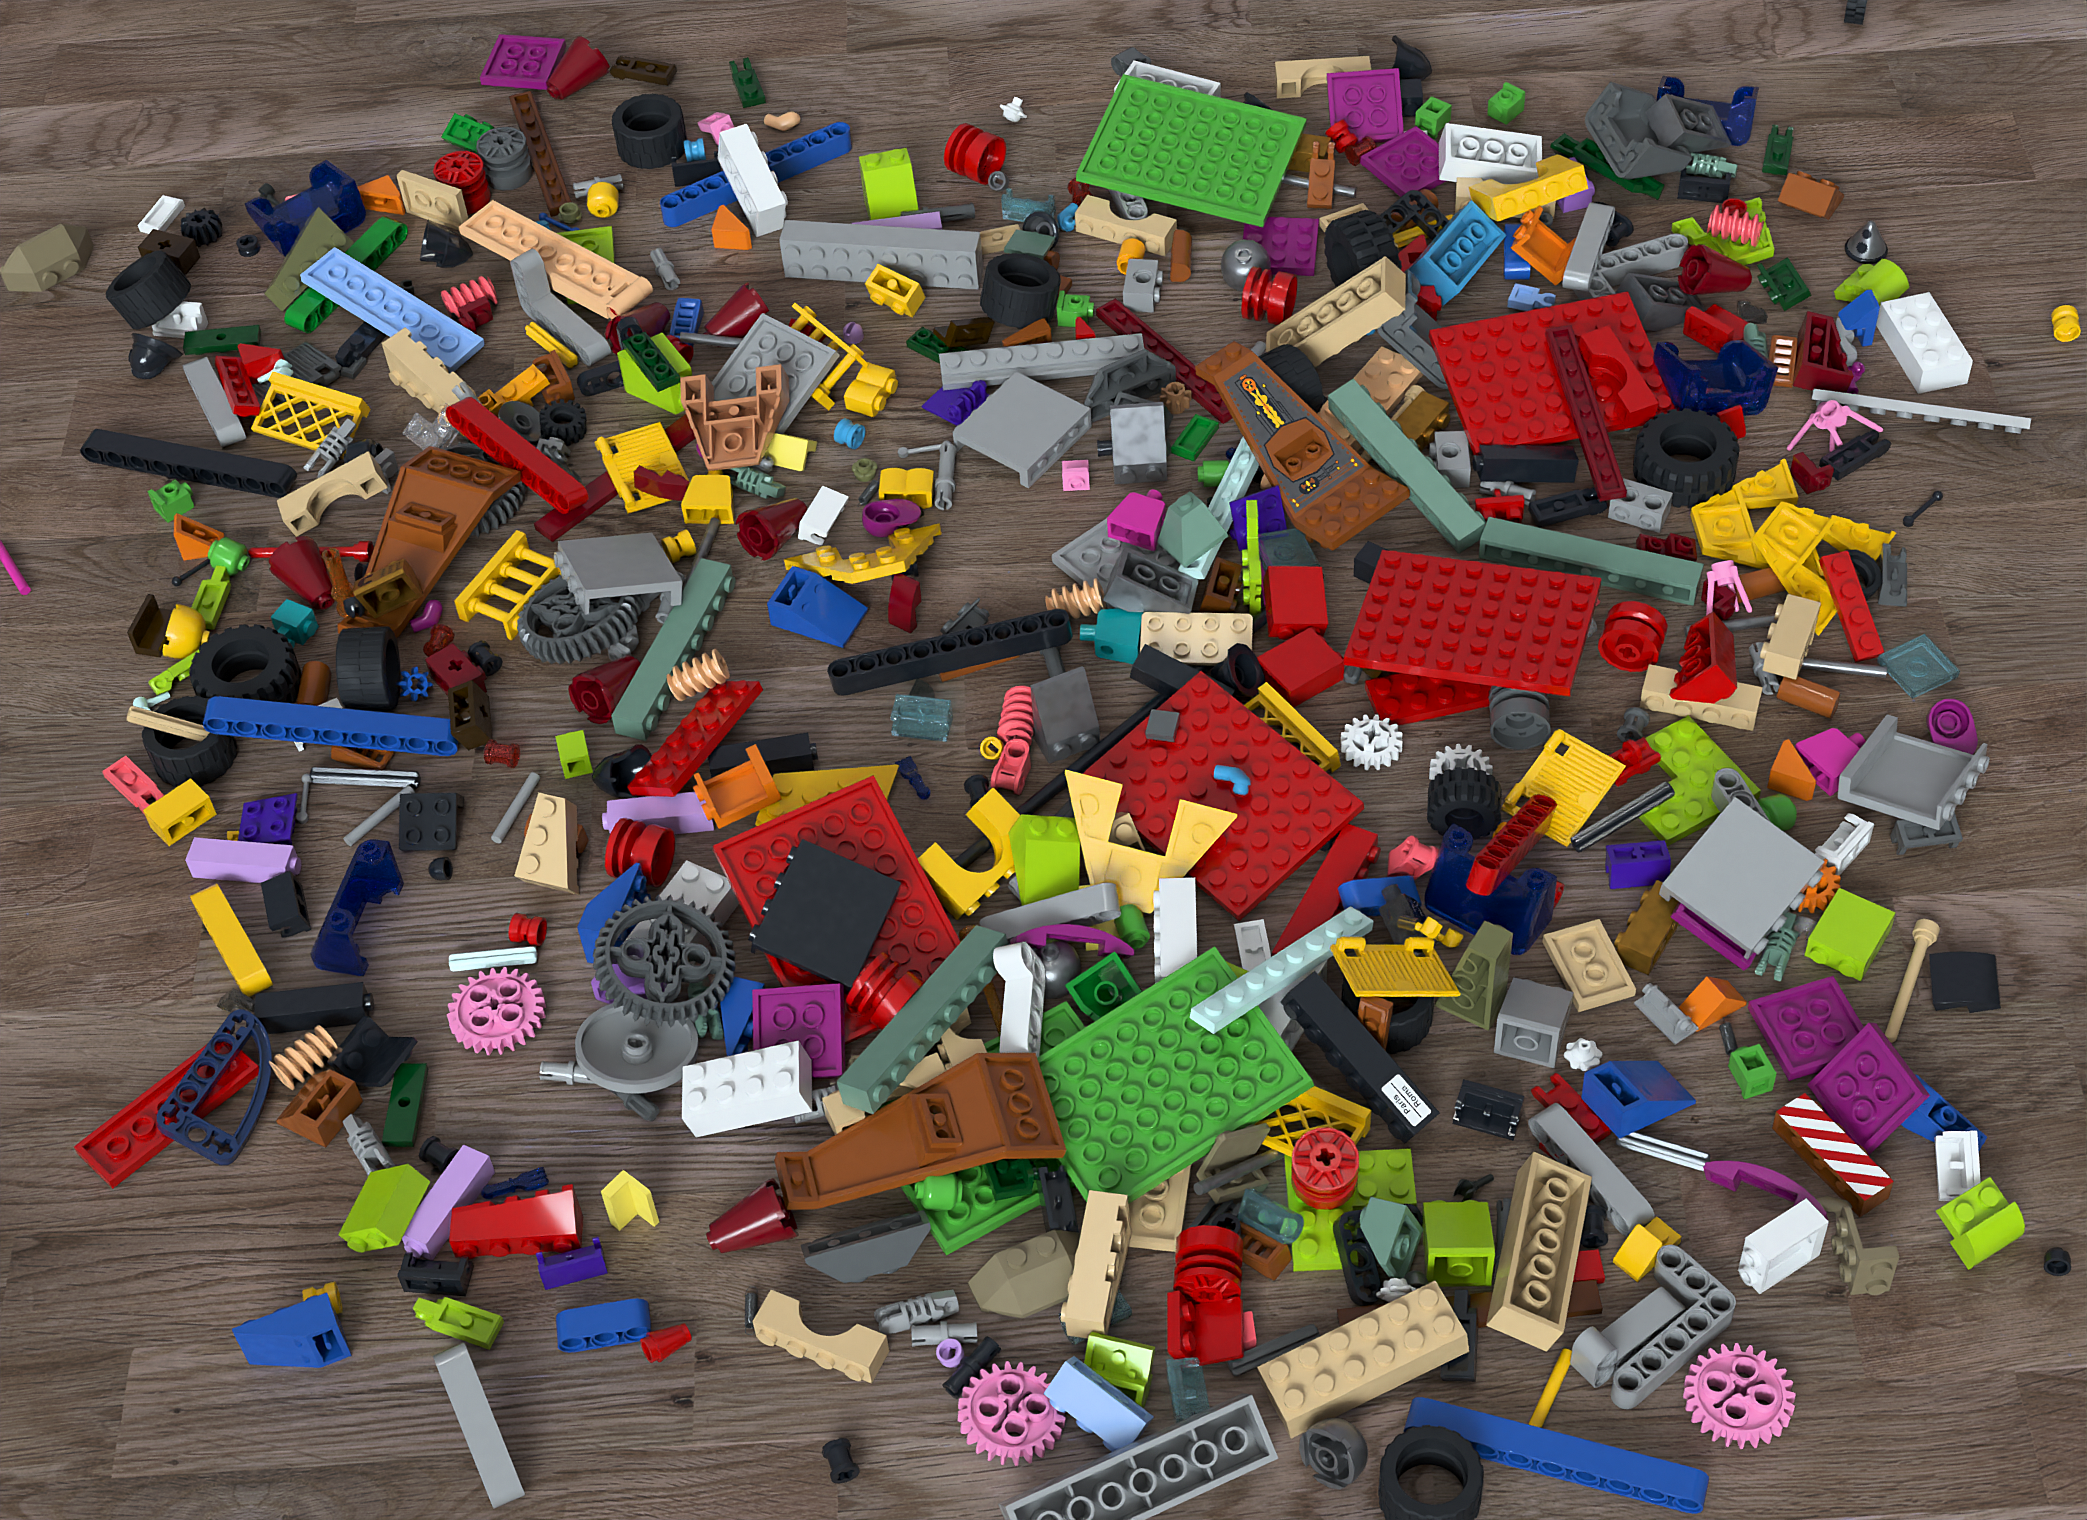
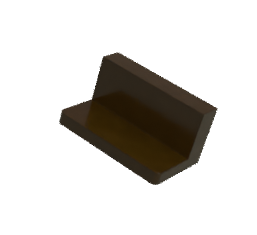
M990 317L951 320L949 326L934 327L932 333L949 348L987 344L995 322Z
M153 594L146 596L127 634L136 654L161 658L163 645H168L169 643L165 635L173 610L159 608Z

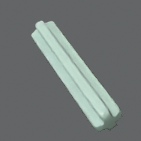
M534 946L456 953L449 956L451 971L533 964L537 962V950Z

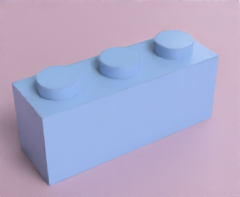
M1075 1356L1065 1361L1044 1392V1395L1050 1398L1049 1402L1055 1409L1063 1413L1067 1411L1077 1419L1076 1423L1081 1429L1088 1433L1094 1432L1103 1439L1104 1446L1112 1452L1138 1441L1154 1418L1153 1415Z

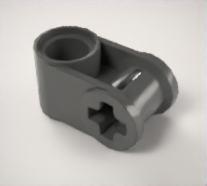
M1130 47L1111 58V66L1119 76L1125 74L1133 61L1152 64L1149 57L1143 55L1134 47Z

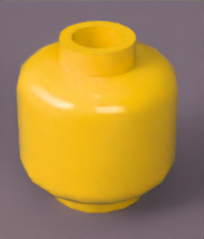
M607 182L593 184L587 193L588 210L591 214L600 218L613 216L619 206L618 190L614 185Z

